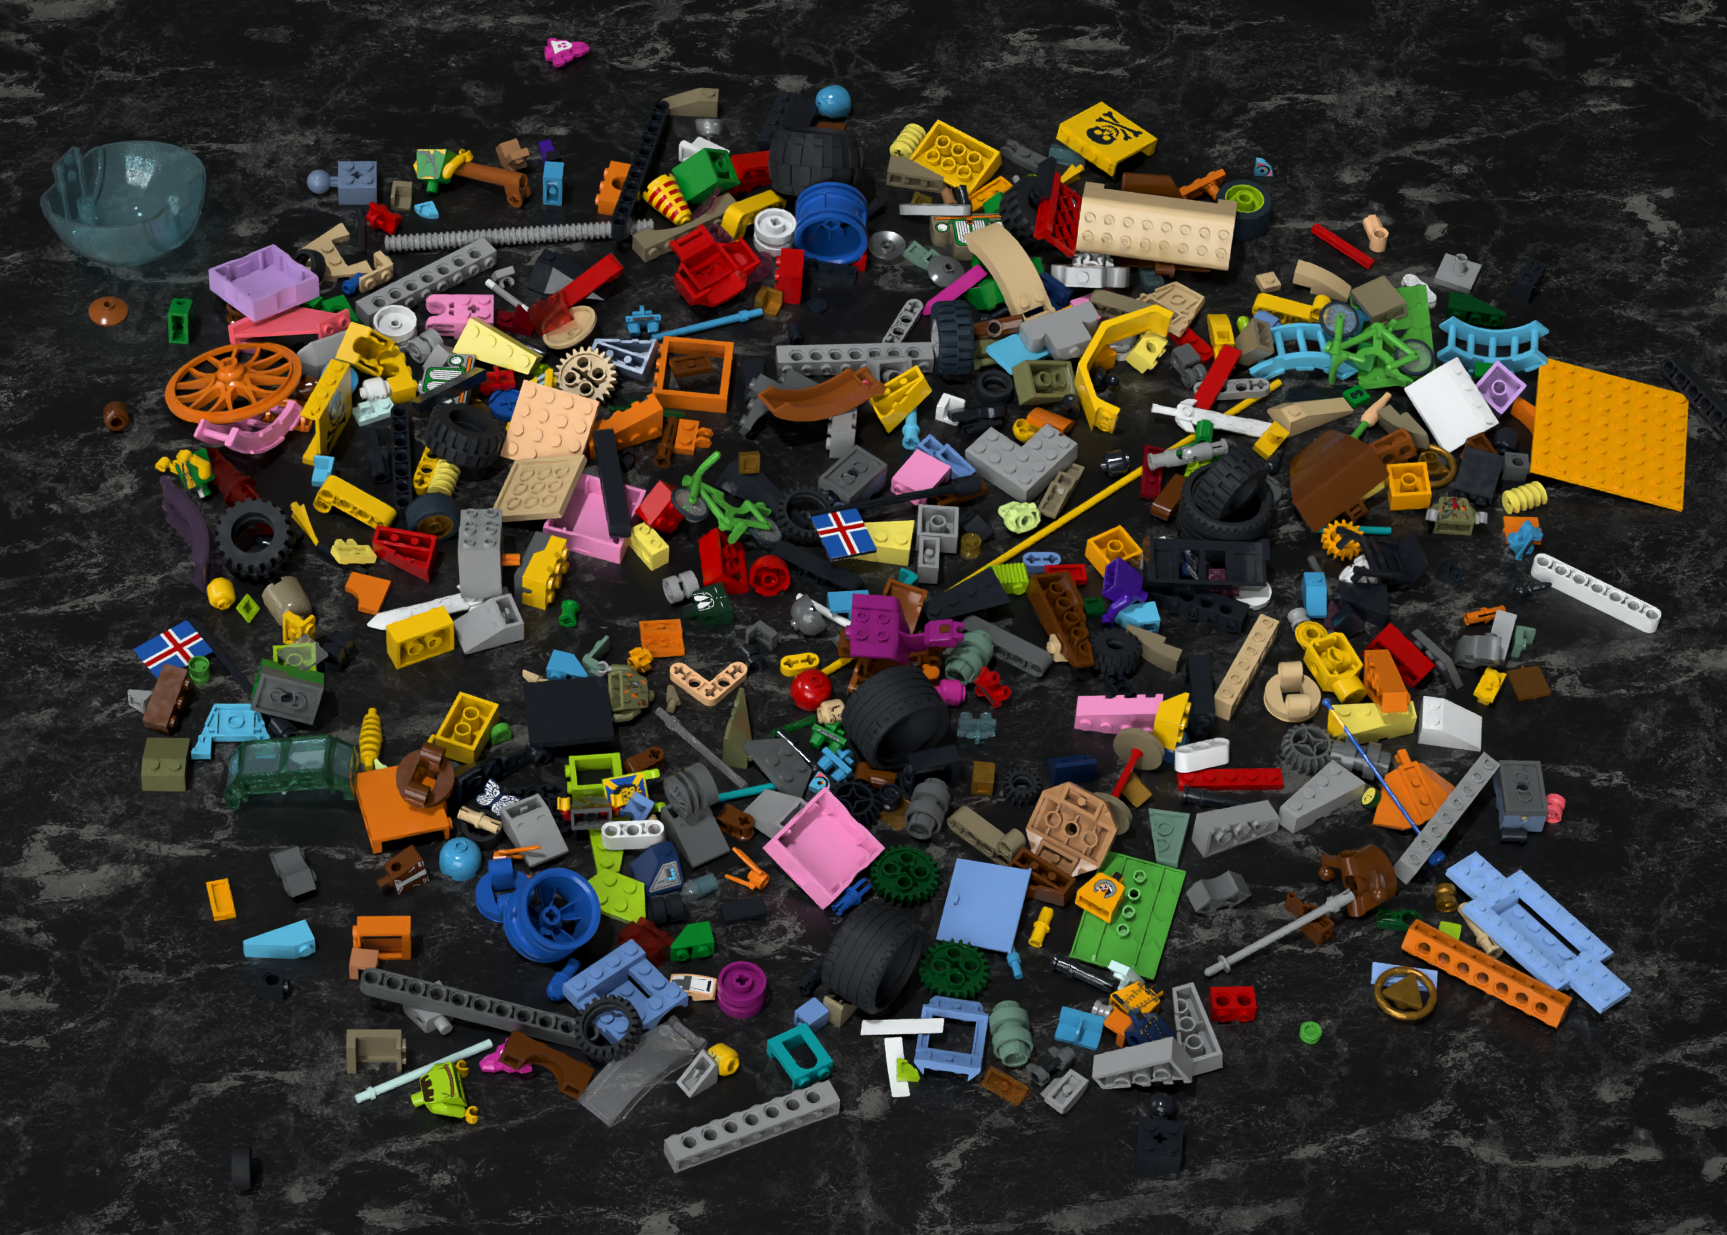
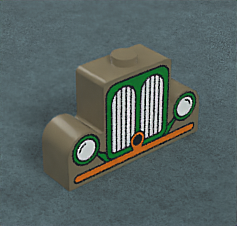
M999 213L935 215L930 218L929 230L931 241L934 245L945 247L951 244L953 258L957 261L972 260V254H974L969 251L963 236L964 234L996 222L1004 228L1005 225H1002V216Z

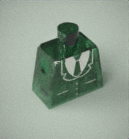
M722 581L694 591L691 604L682 606L684 617L696 616L700 626L733 624L734 610Z

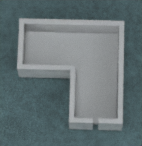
M1046 424L1021 447L990 427L965 450V460L976 470V473L1020 503H1030L1051 481L1055 480L1059 470L1063 472L1077 459L1078 443L1066 435L1061 437L1060 431Z

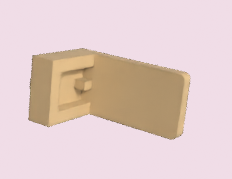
M381 251L374 253V267L376 269L359 278V290L361 293L394 278L393 263Z

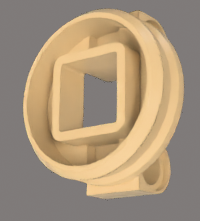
M1301 661L1279 662L1278 674L1268 681L1264 693V704L1267 710L1276 718L1291 723L1303 722L1313 717L1319 708L1321 699L1317 684L1308 676L1303 675ZM1287 692H1300V693H1301V694H1287L1285 703L1283 702L1282 693H1287Z

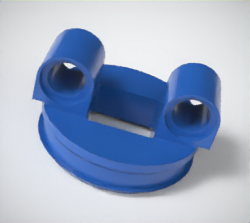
M510 857L488 860L489 872L479 880L476 886V905L478 910L486 918L499 923H503L504 907L513 892L497 895V903L495 902L493 892L512 888L516 891L530 880L524 873L513 869ZM532 890L528 901L532 906L534 905V890Z

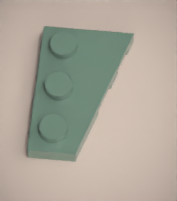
M1148 808L1156 863L1178 868L1190 823V814Z

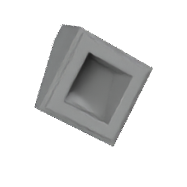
M129 689L127 691L129 705L145 714L153 692Z

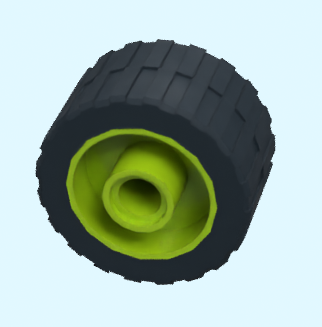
M1233 180L1219 188L1215 203H1218V199L1237 201L1232 239L1248 241L1262 236L1268 229L1273 200L1269 191L1264 186L1250 180Z

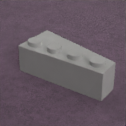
M1331 760L1280 807L1278 815L1280 817L1279 824L1294 834L1312 825L1317 819L1331 815L1332 811L1348 806V803L1353 800H1360L1366 783L1336 761Z

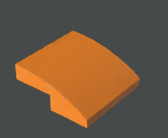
M1039 407L1034 408L1027 415L1026 419L1027 423L1040 428L1049 424L1060 431L1061 436L1064 433H1068L1075 424L1073 420Z
M680 619L639 621L642 649L646 648L653 658L685 656Z

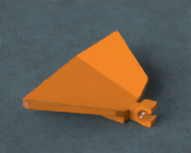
M1406 749L1398 750L1394 758L1400 766L1386 774L1384 781L1416 826H1420L1429 822L1455 789V786L1425 764L1418 763L1417 761L1411 762ZM1382 785L1381 800L1377 804L1372 825L1398 830L1413 828Z

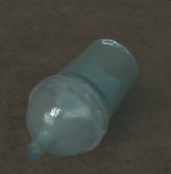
M711 872L707 875L687 880L682 886L681 897L684 896L688 900H697L699 897L718 889L715 876Z

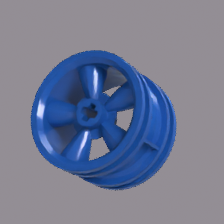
M839 182L818 183L808 187L799 195L795 207L797 224L795 226L794 244L796 249L804 250V259L815 258L819 262L824 261L848 265L858 260L867 248L868 231L866 224L868 221V203L864 195L856 188ZM846 222L850 224V226L842 228L840 224Z
M550 868L538 873L511 894L503 911L504 931L513 948L525 958L539 963L556 962L581 947L595 934L601 917L600 902L594 888L583 876L565 868ZM534 889H537L541 903L536 907H533L528 902L529 896ZM555 893L559 894L568 903L559 910L556 906L552 905ZM562 921H575L573 937L561 929ZM543 935H552L553 941Z

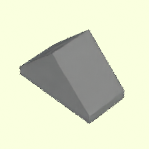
M437 343L424 363L423 370H425L426 366L448 367V358L456 354L452 352L454 348Z
M702 1049L676 1083L689 1098H693L717 1083L718 1064L705 1049Z

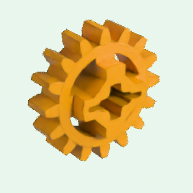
M1335 520L1334 525L1329 523L1327 528L1323 530L1321 542H1323L1322 548H1328L1327 554L1333 553L1334 559L1341 556V560L1344 561L1345 557H1348L1349 560H1352L1353 555L1358 557L1362 549L1358 542L1354 543V540H1351L1342 550L1336 547V544L1344 536L1336 534L1335 530L1338 526H1341L1363 536L1364 531H1359V525L1353 527L1352 521L1346 524L1345 520H1342V523Z

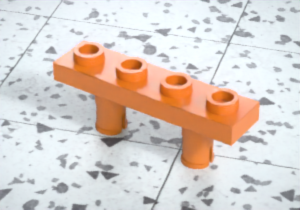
M1223 169L1216 172L1212 171L1206 177L1196 179L1192 184L1183 186L1179 190L1184 199L1194 200L1208 193L1215 201L1219 191L1218 187L1223 184L1226 173Z

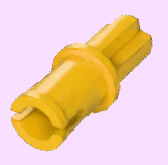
M1043 907L1038 920L1033 924L1034 930L1028 942L1035 948L1042 947L1044 937L1050 931L1049 925L1054 914L1052 908Z

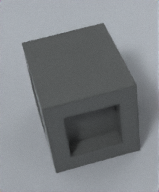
M1187 343L1172 349L1170 363L1181 375L1182 370L1186 368L1192 369L1194 365L1201 363V357Z
M1505 452L1504 463L1501 469L1502 479L1525 482L1527 474L1531 473V462L1528 461V454Z

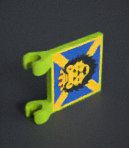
M655 768L602 779L604 795L608 802H611V794L618 795L623 793L625 805L621 807L619 816L612 819L628 818L622 811L634 791L649 799L646 779L660 777L659 769ZM664 802L654 803L649 814L661 812V808L666 806Z

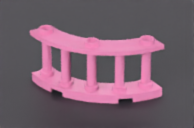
M255 398V399H256V402H258V401L262 400L263 398ZM292 400L288 401L286 407L276 405L268 410L280 414L271 424L260 421L265 412L245 420L226 424H212L205 419H201L193 437L204 443L225 445L229 449L240 453H263L280 444L285 439L284 436L289 430L293 431L302 417L300 413L303 408ZM253 428L261 429L257 432H250Z

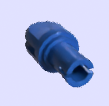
M863 877L853 887L847 886L844 889V895L831 905L833 911L838 909L836 912L838 916H841L852 905L858 906L862 903L861 898L872 888V883L865 886L859 893L857 890L866 883L867 878Z
M570 958L562 972H556L546 989L550 1000L556 1002L565 998L563 995V984L573 978L582 966L577 959Z

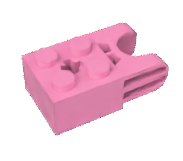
M434 294L426 299V308L429 313L437 314L438 316L429 317L426 321L425 329L433 328L440 336H454V339H459L469 319L473 317H478L494 327V295Z

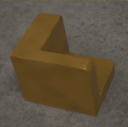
M762 285L755 297L754 309L762 308L763 314L776 317L783 305V291Z
M974 761L971 794L992 796L995 763Z
M1132 771L1122 794L1138 808L1152 793L1149 787Z

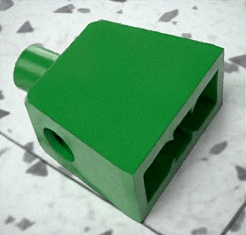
M174 298L168 310L169 343L189 344L193 326V301L186 298ZM182 324L183 329H179L178 325Z

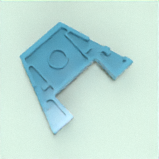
M214 704L205 722V727L198 737V742L191 751L192 759H211L212 742L255 741L256 759L276 758L275 749L266 731L260 712L252 711L251 704Z

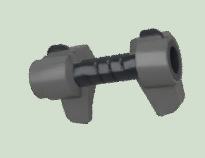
M1069 1046L1061 1050L1057 1047L1049 1048L1048 1052L1052 1060L1043 1067L1028 1063L1026 1065V1074L1036 1084L1044 1086L1049 1082V1073L1055 1068L1064 1071L1070 1067L1075 1053Z

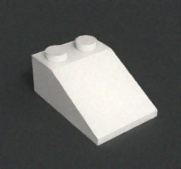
M1423 696L1419 713V744L1480 752L1481 716L1444 698Z

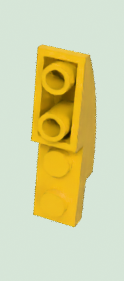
M1207 314L1214 359H1216L1224 344L1233 348L1235 345L1231 324L1226 314Z

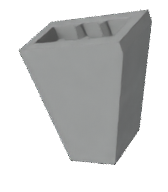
M1501 610L1496 611L1491 633L1496 634L1497 637H1502L1499 659L1496 666H1503L1517 617L1516 614Z

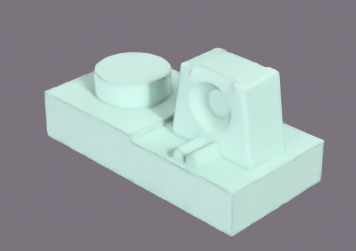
M390 397L371 403L367 400L358 403L357 407L352 408V414L360 427L390 418V410L394 404Z
M1111 960L1108 968L1114 973L1113 977L1120 980L1118 990L1138 981L1143 984L1145 983L1130 967Z

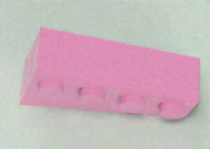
M1146 694L1137 695V698H1125V695H1116L1112 699H1107L1106 696H1078L1074 729L1117 734L1122 729L1131 727L1139 728L1152 734L1160 702H1163V694H1156L1154 698H1146Z

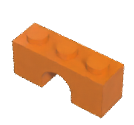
M611 161L609 168H605V180L601 181L599 189L601 193L596 195L595 205H598L599 214L613 215L631 164Z

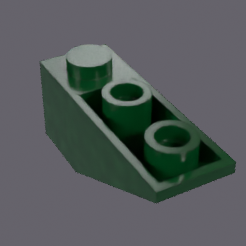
M1449 292L1446 302L1445 321L1454 316L1467 324L1503 328L1506 313L1469 294Z

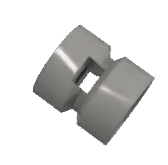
M429 328L421 333L420 336H416L408 341L407 350L410 356L417 363L421 364L428 359L437 343L444 345V342L436 330Z
M691 570L680 573L678 577L671 576L663 579V590L670 604L683 601L684 597L689 599L698 596L700 593L697 578Z

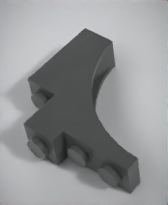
M791 368L786 373L782 372L777 382L761 373L757 378L753 377L748 385L750 389L748 396L752 397L746 407L749 411L747 415L743 414L738 423L741 426L738 433L745 436L760 417L770 412L758 399L757 394L772 385L778 389L795 390L818 385V383Z

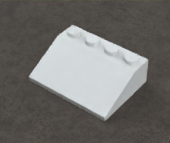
M1458 357L1404 388L1439 446L1446 449L1449 453L1465 445L1467 438L1481 432L1486 433L1499 423Z

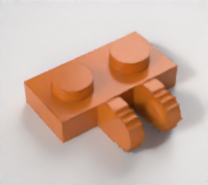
M679 419L674 453L694 456L695 447L709 448L712 444L710 438L713 436V431L704 427L699 429V421Z

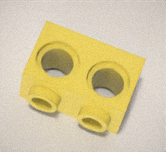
M643 522L631 528L629 546L651 571L669 563V546L652 527Z

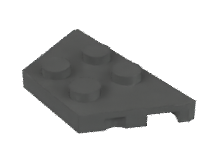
M786 738L750 740L742 745L780 793L802 798L812 769Z

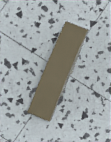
M1072 463L1063 472L1059 470L1055 480L1051 481L1038 507L1040 514L1056 519L1079 483L1085 467Z

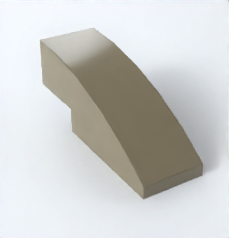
M1390 404L1376 411L1379 425L1390 434L1404 427L1412 437L1414 446L1424 449L1430 448L1428 434L1408 412L1399 415Z
M1127 624L1125 633L1129 631L1132 633V636L1136 635L1138 640L1141 641L1140 656L1155 666L1175 674L1181 662L1183 650L1165 644L1166 637Z

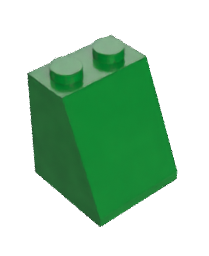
M703 148L672 169L686 202L690 204H698L740 184L727 150Z

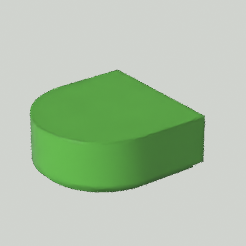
M507 723L497 724L490 730L492 745L512 739V730Z

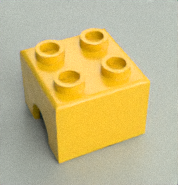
M350 322L335 358L349 363L351 367L362 373L381 377L384 367L378 364L379 356L384 351L392 352L396 342L368 326Z

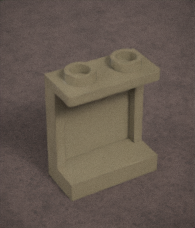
M1385 276L1350 290L1351 303L1354 306L1358 304L1369 317L1370 327L1376 322L1386 326L1391 319L1400 320L1408 316L1406 301Z
M347 1029V1074L357 1073V1062H396L397 1073H402V1065H406V1038H402L401 1029Z

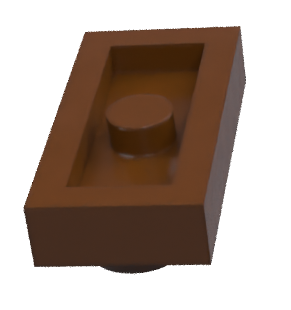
M707 352L670 358L669 365L675 379L711 373L713 371V366Z

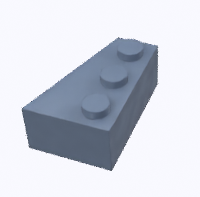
M595 339L591 348L593 352L598 348L600 354L605 352L607 357H611L612 363L616 366L614 370L617 373L646 382L660 345L657 339Z

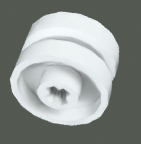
M778 208L766 209L760 212L754 222L753 242L755 248L760 253L772 257L781 256V248L793 249L796 226L794 216L784 209Z
M390 305L378 310L374 316V330L395 341L394 346L397 345L401 353H407V342L417 336V318L414 312L402 305Z

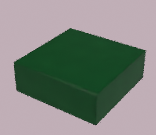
M1102 597L1083 599V611L1086 614V619L1099 618L1106 614Z

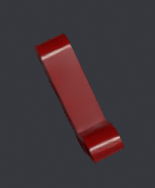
M610 253L557 292L553 298L563 311L575 307L605 283H610L620 276L624 267L613 253Z

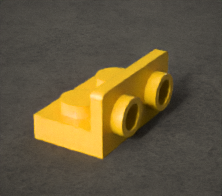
M289 610L283 614V643L286 645L315 644L316 617L310 615L305 620H302L300 616L293 614Z

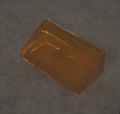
M990 1066L980 1084L1018 1107L1031 1090L1027 1085L993 1066Z

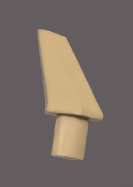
M523 669V677L528 682L549 681V679H543L542 676Z

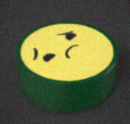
M1375 787L1368 788L1361 798L1362 805L1369 809L1377 806L1381 800V791Z

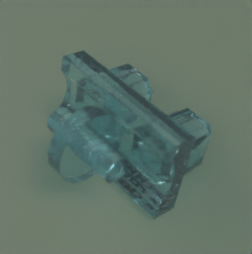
M962 712L960 719H958L957 737L974 738L975 744L980 743V738L995 737L996 719L992 718L991 713L980 714V719H972L970 712Z

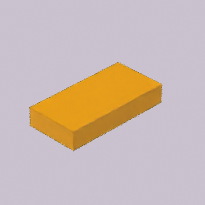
M228 878L206 882L214 921L235 918L236 912Z

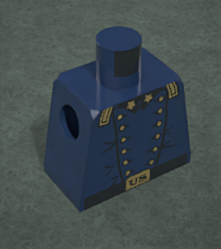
M1135 1008L1128 1013L1133 1022L1124 1032L1129 1047L1161 1040L1166 1037H1174L1176 1039L1175 1035L1158 1014L1142 1013L1140 1008Z

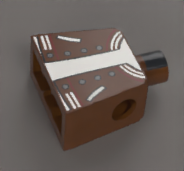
M411 845L383 865L386 876L376 881L382 892L393 887L396 893L401 895L429 882L423 859L414 846Z

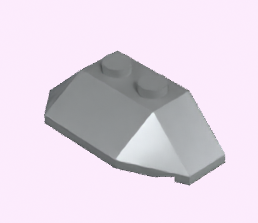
M346 330L310 342L300 349L296 355L302 364V376L310 374L320 380L322 371L331 358L338 360L335 357Z

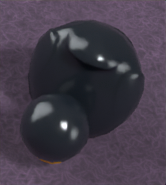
M1097 366L1089 371L1093 388L1096 390H1103L1107 384L1110 387H1116L1120 383L1118 375L1110 374L1107 376L1105 369L1101 366Z

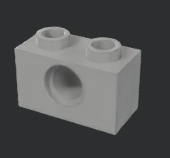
M920 536L918 583L937 584L940 537Z

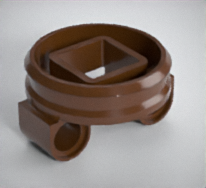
M425 741L422 749L413 751L402 759L396 771V784L404 801L416 807L430 808L441 804L450 796L455 778L452 764L445 756L446 748ZM418 766L439 773L432 791L431 787L413 781Z

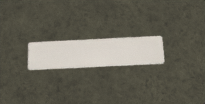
M944 1018L863 1020L861 1035L942 1033Z

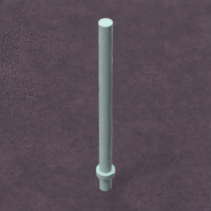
M490 1039L373 1088L369 1086L366 1088V1091L355 1095L356 1102L361 1103L368 1099L374 1100L377 1095L424 1076L437 1063H446L448 1061L456 1063L459 1060L492 1048V1042Z

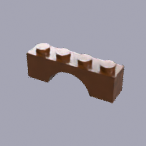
M513 1030L507 1039L498 1059L499 1062L517 1071L529 1064H538L548 1068L557 1079L558 1091L578 1101L585 1092L594 1071L586 1063L578 1062L568 1057L567 1054L558 1052L548 1047L547 1044L538 1042L528 1037L525 1033Z

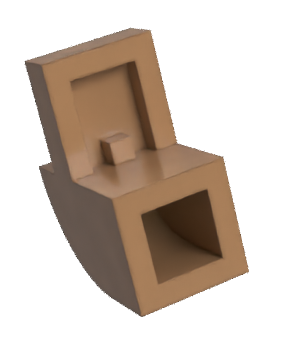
M517 138L501 143L495 148L499 160L506 170L516 171L528 166L525 159L530 155L527 148H520Z

